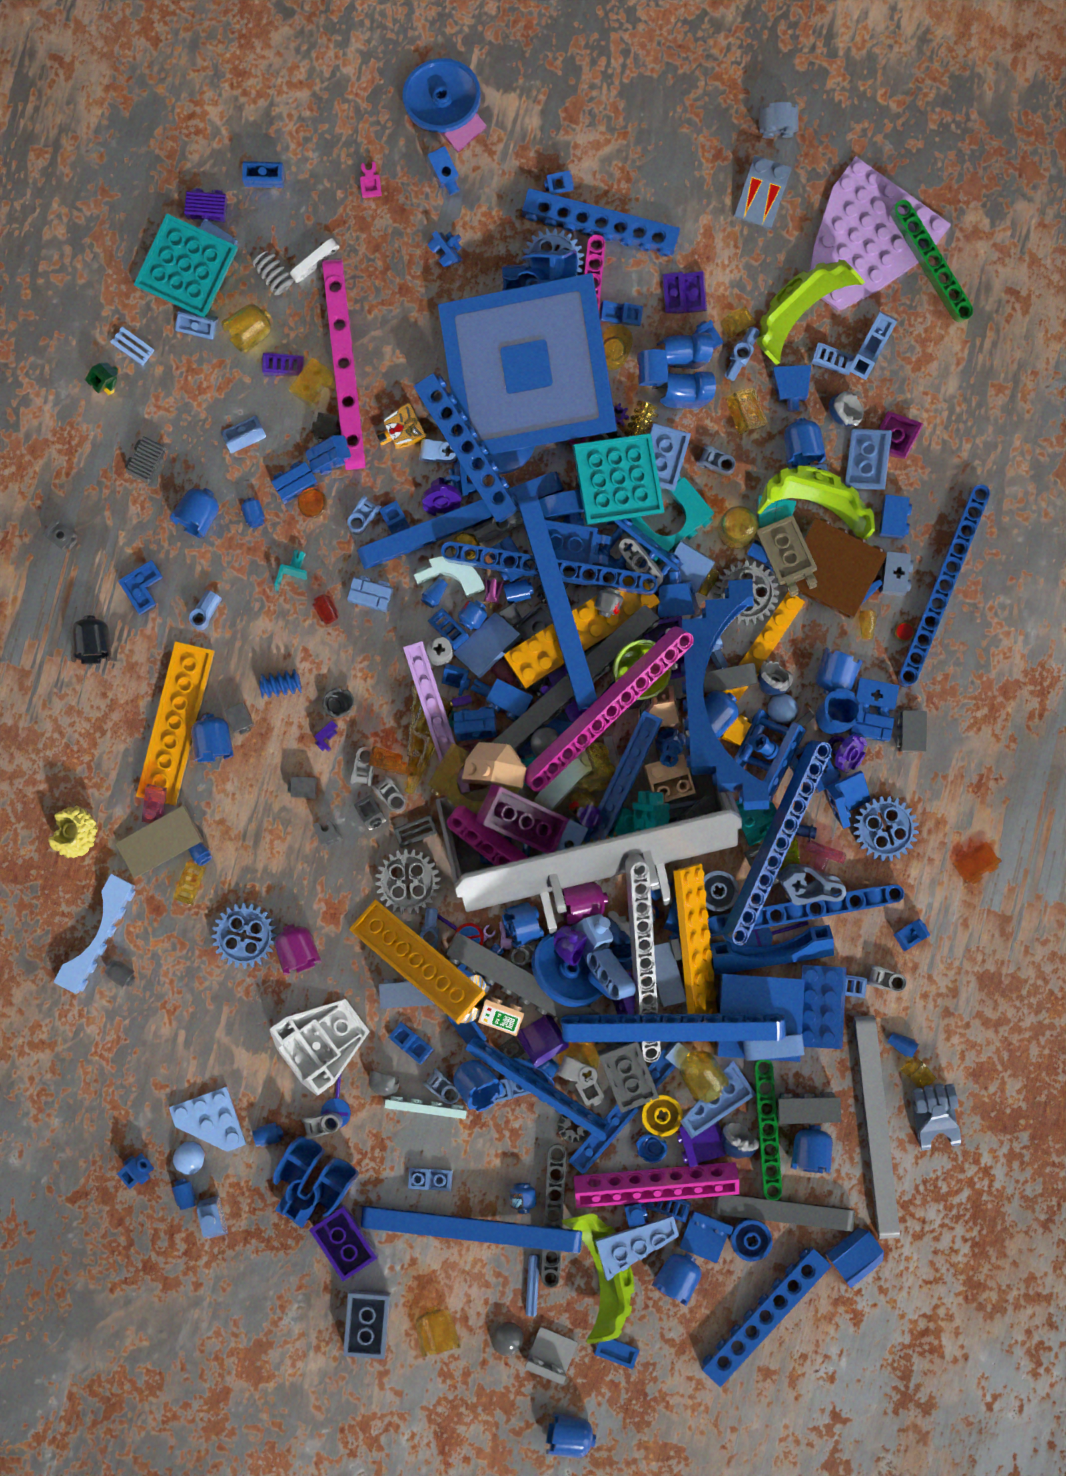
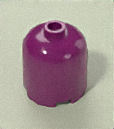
M588 882L561 889L566 907L563 917L567 925L578 923L584 918L594 915H603L605 905L608 904L607 892L603 893L599 884Z
M294 924L283 927L284 931L275 938V947L284 975H290V971L296 969L297 973L314 967V962H322L313 937L306 927H295Z

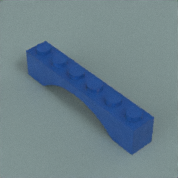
M830 925L808 928L791 940L771 946H745L729 941L710 944V949L712 951L714 974H725L834 956V938Z

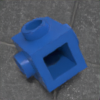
M141 1153L136 1158L133 1155L123 1163L125 1166L117 1175L131 1189L137 1183L142 1185L151 1178L149 1173L155 1168Z

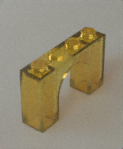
M452 743L427 784L431 788L429 792L438 797L442 794L448 798L447 802L454 807H458V805L465 806L478 815L484 800L471 801L466 799L459 792L457 786L459 773L470 753ZM500 786L517 795L521 789L515 787Z

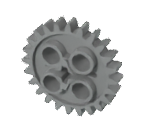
M748 560L745 561L744 566L738 561L736 568L731 564L729 566L730 572L724 569L725 577L721 575L718 577L722 583L715 584L720 589L714 592L715 595L720 596L717 599H725L724 588H728V580H742V575L747 574L752 579L754 600L760 603L757 606L754 602L752 610H743L736 616L737 624L741 620H744L745 625H748L749 620L756 624V618L760 621L764 620L763 614L769 617L770 612L768 609H775V606L771 603L778 602V599L774 596L779 594V591L774 590L778 583H772L775 576H768L770 569L764 572V565L762 564L757 568L756 561H754L752 566H749ZM756 589H763L766 592V596L758 597L755 592Z
M405 849L404 855L396 851L397 857L395 858L389 854L390 861L383 860L386 866L378 867L382 874H376L380 881L376 882L375 885L381 886V889L376 892L384 894L380 900L387 899L386 907L393 904L392 911H396L399 907L401 914H403L405 909L411 914L413 908L419 913V906L426 909V902L433 903L430 897L438 896L433 892L434 889H440L438 885H435V882L441 879L434 876L439 873V870H432L435 863L428 864L430 857L422 859L423 852L416 856L414 849L411 854H408L407 849ZM405 864L409 865V878L413 880V883H410V900L407 899V886L402 883L403 880H406ZM416 865L421 866L423 869V873L418 877L412 874V868ZM395 867L402 868L403 874L399 878L392 876V870ZM418 885L424 888V893L420 897H416L413 894L414 887ZM396 887H402L404 890V895L401 898H395L393 895V890Z

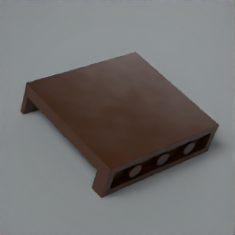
M816 518L804 540L817 566V570L813 572L817 580V587L809 589L804 578L795 582L799 589L798 593L853 620L887 554L884 553L881 547L876 545L872 547L866 544L865 539L849 535V532L844 528H835L830 525L831 523L828 520Z

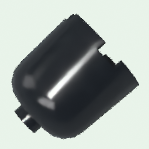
M93 615L84 616L83 619L75 622L71 628V661L81 660V664L87 665L101 664L102 659L110 661L112 655L110 633L107 624L100 619H96Z

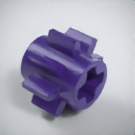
M621 403L614 407V413H621L620 419L615 417L616 425L620 424L624 427L623 421L629 420V416L625 415L628 408L623 409Z
M587 804L586 808L580 807L577 814L581 818L579 823L591 829L595 825L600 826L604 818L600 815L601 809Z

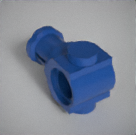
M677 728L664 729L658 732V737L655 739L656 748L662 754L660 756L662 765L667 767L675 766L679 760L678 754L683 751V745L686 744L684 733H679Z

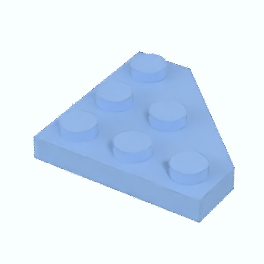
M228 1087L169 1107L176 1128L226 1152L247 1145Z

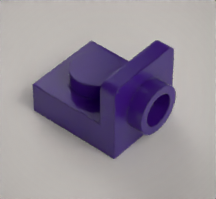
M330 721L314 736L317 739L315 744L322 751L326 749L330 752L332 749L324 740H331L338 733L336 730L339 727L333 721Z

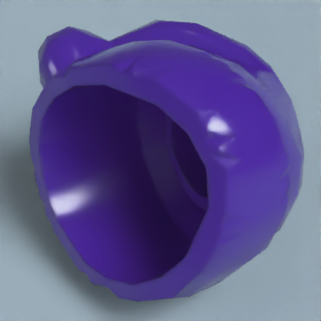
M563 926L554 935V948L567 964L575 966L582 957L588 936L582 931L570 930L569 926Z

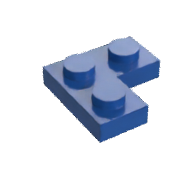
M150 560L118 580L139 615L157 605L147 587L162 579L163 576L154 562Z

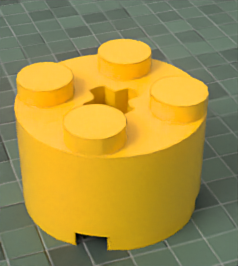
M658 1094V1099H650V1102L642 1106L641 1119L649 1132L664 1137L678 1130L681 1125L680 1121L683 1118L681 1106L674 1098L666 1094ZM659 1110L667 1112L664 1120L656 1117L659 1115Z

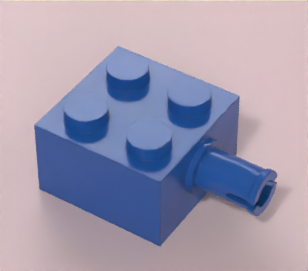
M475 679L474 685L472 684L470 689L486 697L488 707L494 708L495 713L499 714L501 711L507 714L506 718L513 722L523 715L533 702V696L499 679L495 681L492 687Z

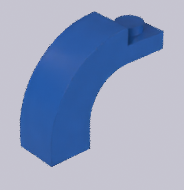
M580 490L566 491L539 499L544 519L548 521H554L571 514L584 513Z

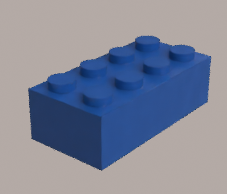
M802 965V979H805L802 1020L804 1047L843 1049L847 968Z

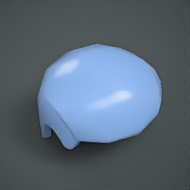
M779 694L770 699L767 705L768 715L774 722L787 725L796 720L799 714V705L792 696Z
M184 1142L176 1149L173 1156V1164L178 1172L184 1175H193L201 1169L205 1153L199 1144Z

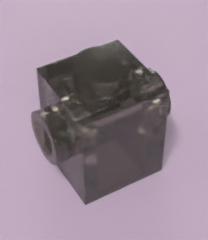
M318 412L316 422L313 421L311 433H314V438L318 440V443L331 436L340 435L341 427L338 426V416Z

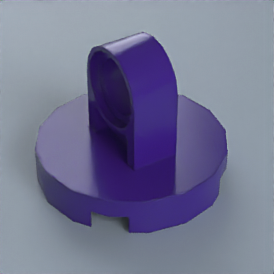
M442 477L432 481L431 487L422 496L423 509L433 516H437L436 513L446 514L461 507L460 491L456 487L445 483Z
M852 734L846 739L834 736L828 741L831 753L836 756L835 765L837 769L845 773H849L848 770L850 769L855 770L865 757L866 752L863 749L864 746H867V741L858 734ZM836 742H842L838 750H833V745Z

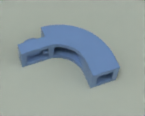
M880 311L849 372L865 380L867 379L895 327L897 319Z

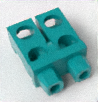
M638 791V802L632 803L633 809H635L634 833L667 825L670 817L667 810H670V803H664L663 792Z

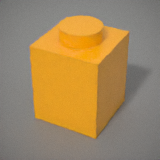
M739 714L735 722L724 732L722 739L740 747L751 726V723L748 722L749 719Z

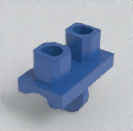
M438 231L432 233L433 238L427 245L433 253H437L441 248L444 250L445 253L439 258L440 263L444 267H448L453 263L459 264L462 258L456 250L459 251L462 248L459 244L462 239L459 234L453 236L451 232L447 233L446 237L442 232L438 233Z
M458 460V462L453 464L454 469H449V476L444 477V482L456 487L460 491L462 499L467 495L476 493L477 489L473 482H467L468 474Z

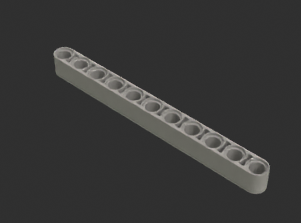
M633 854L626 860V879L633 982L635 984V1013L646 1014L650 1012L649 1014H658L649 867L641 855ZM638 1042L645 1061L655 1062L659 1059L661 1054L660 1042Z
M875 1015L857 1016L853 1018L877 1235L878 1239L899 1238L900 1229Z

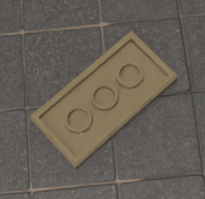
M183 805L118 841L116 845L133 878H137L199 844L203 839L186 806Z

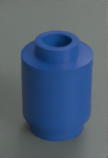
M254 497L244 500L241 509L246 524H249L250 528L264 525L265 516L260 500H255Z
M276 1122L257 1127V1130L252 1131L256 1147H265L281 1142V1137H284L281 1125L277 1126Z
M186 1178L175 1181V1186L171 1188L176 1205L180 1207V1210L196 1206L195 1200L197 1199L191 1181H187Z

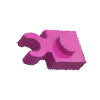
M372 162V169L370 170L365 169V164L362 163L361 169L365 175L360 177L362 198L382 196L380 176L374 175L376 173L375 162Z

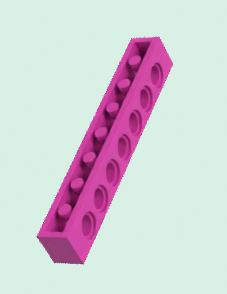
M736 1162L694 1167L683 1166L574 1176L576 1208L739 1194Z

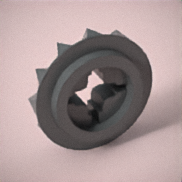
M564 1114L561 1115L558 1121V1131L564 1140L571 1143L580 1142L587 1137L589 1131L582 1126L577 1127V1135L572 1129L565 1130V1128L571 1125V1120Z

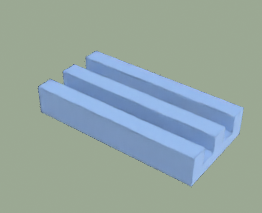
M123 327L120 328L119 333H116L115 338L110 341L112 345L142 366L154 352L153 348ZM125 334L148 351L147 354L125 339L123 335ZM121 340L123 343L128 345L130 348L135 350L144 358L141 360L136 355L127 350L125 347L120 345L118 341Z

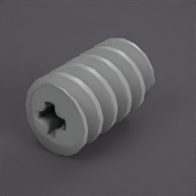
M266 251L258 255L253 260L252 265L257 268L256 270L261 274V278L266 280L265 283L267 286H270L271 292L275 293L274 295H279L286 291L294 280H286L289 273L282 274L285 267H277L280 264V260L273 261L276 257L275 253L269 255V252Z
M434 638L427 646L428 658L434 665L445 666L452 660V646L446 638ZM439 649H443V652H441L440 655H437Z

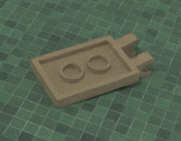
M793 515L756 530V534L779 584L786 583L791 597L799 594V589L795 582L804 578L809 589L817 587V580L813 574L817 570V566Z

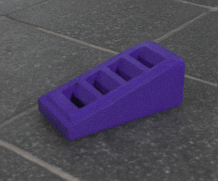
M263 353L262 372L264 376H303L304 356ZM269 361H273V369L269 368ZM277 361H281V369H277ZM286 361H289V370H285ZM293 361H297V371L293 370Z

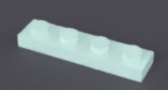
M391 1096V1099H386L385 1108L461 1119H466L467 1110L463 1109V1105L458 1104L444 1107L442 1102L431 1101L430 1105L423 1104V1100L411 1098V1102L403 1101V1097Z

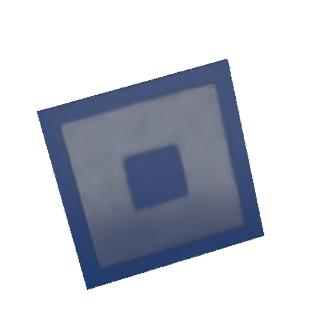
M593 273L438 304L451 392L457 399L456 406L458 409H462L468 417L466 420L469 427L473 426L478 433L477 440L488 449L489 453L487 455L617 431ZM457 425V434L459 435L462 432V426ZM467 442L465 444V451L470 452L473 444L472 442Z

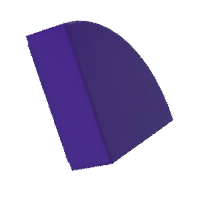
M466 695L453 698L451 702L453 708H458L472 703L471 696Z

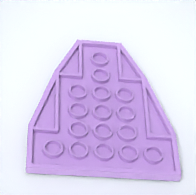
M857 157L854 158L832 188L813 247L810 270H812L816 264L821 262L828 264L838 262V259L845 260L865 281L863 285L843 287L821 298L837 311L878 292L919 263L890 215L891 208L898 201L907 200L911 203L935 245H937L951 225ZM898 206V207H897L898 212H899L900 214L904 215V214H905L904 208L901 207V206ZM908 223V229L915 232V226ZM918 240L919 247L925 249V243Z

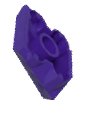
M543 1014V1017L527 1027L519 1028L517 1037L535 1067L569 1048V1043L562 1039V1032L551 1015Z

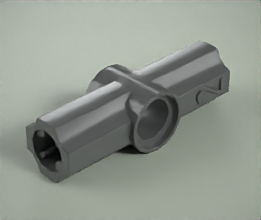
M520 510L507 518V525L504 528H500V522H497L495 518L474 527L473 531L478 542L482 544L503 533H508L513 528L523 524Z

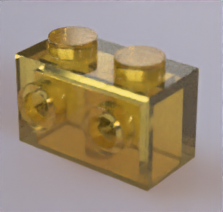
M312 357L290 386V393L309 407L312 403L316 404L321 397V391L324 387L328 388L333 381L332 371Z

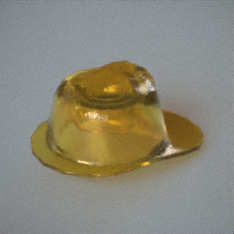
M616 324L608 327L602 335L608 370L619 369L625 364L633 343V336L630 330L623 325Z

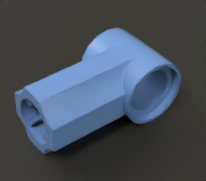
M205 591L195 610L189 615V621L193 628L200 631L208 627L210 618L222 600L221 597L212 591ZM203 616L204 620L202 623L196 624L194 623L195 618Z

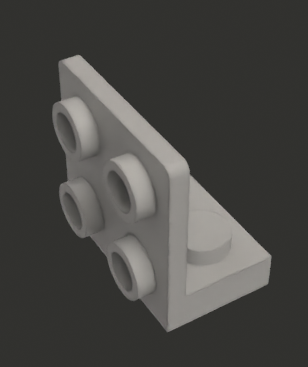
M540 1327L526 1360L525 1369L563 1385L567 1369L578 1344L577 1341Z

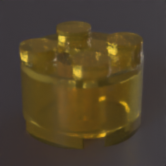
M568 1042L569 1048L558 1054L559 1067L564 1055L573 1058L577 1057V1054H581V1057L584 1058L582 1063L590 1065L596 1070L599 1065L598 1052L590 1042ZM590 1070L587 1073L583 1072V1075L586 1076L585 1079L592 1076V1071Z

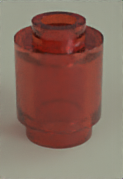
M322 594L314 599L315 603L312 606L321 622L328 625L339 618V612L330 596Z

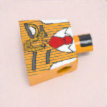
M407 403L383 421L386 430L376 435L381 446L392 441L396 449L417 444L422 439H426V435L410 403Z

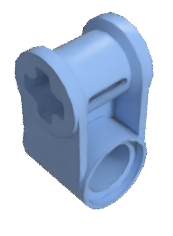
M431 439L421 440L419 457L421 461L453 463L456 461L457 456L454 452L450 453L449 457L444 453L448 449H451L453 452L448 442Z

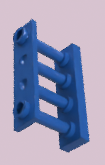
M630 518L615 520L614 522L619 526L611 536V545L599 546L598 555L609 557L608 565L601 564L603 567L631 571L626 567L625 563L627 560L623 555L619 559H615L610 555V550L622 534L627 531L639 544L642 543L650 550L648 555L652 560L657 555L666 562L661 569L664 578L672 568L677 571L683 565L676 554L666 551L636 527ZM630 543L626 550H632V543ZM645 559L639 565L641 568L646 566ZM656 591L654 594L658 598L659 593Z
M759 708L752 718V724L734 760L743 768L746 763H749L767 771L764 781H768L769 802H772L806 730L795 722H792L788 728L768 720L769 715ZM757 724L785 735L782 744L779 746V751L771 764L755 758L751 754L746 762L740 759L746 746L745 742L748 736L752 735Z

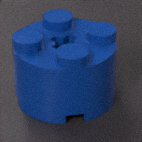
M524 902L503 909V912L506 913L502 915L503 925L507 936H512L514 940L511 942L513 947L517 948L544 937L543 929L537 921L539 913L536 906L531 907L528 902Z
M743 1218L733 1226L730 1235L732 1249L745 1261L755 1262L761 1260L772 1249L771 1232L760 1220ZM754 1235L756 1241L748 1244L747 1237Z

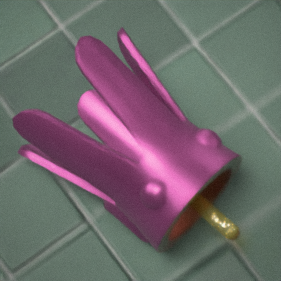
M484 578L486 593L484 602L490 603V608H492V603L499 604V595L505 580L499 581L496 586V579L486 581Z

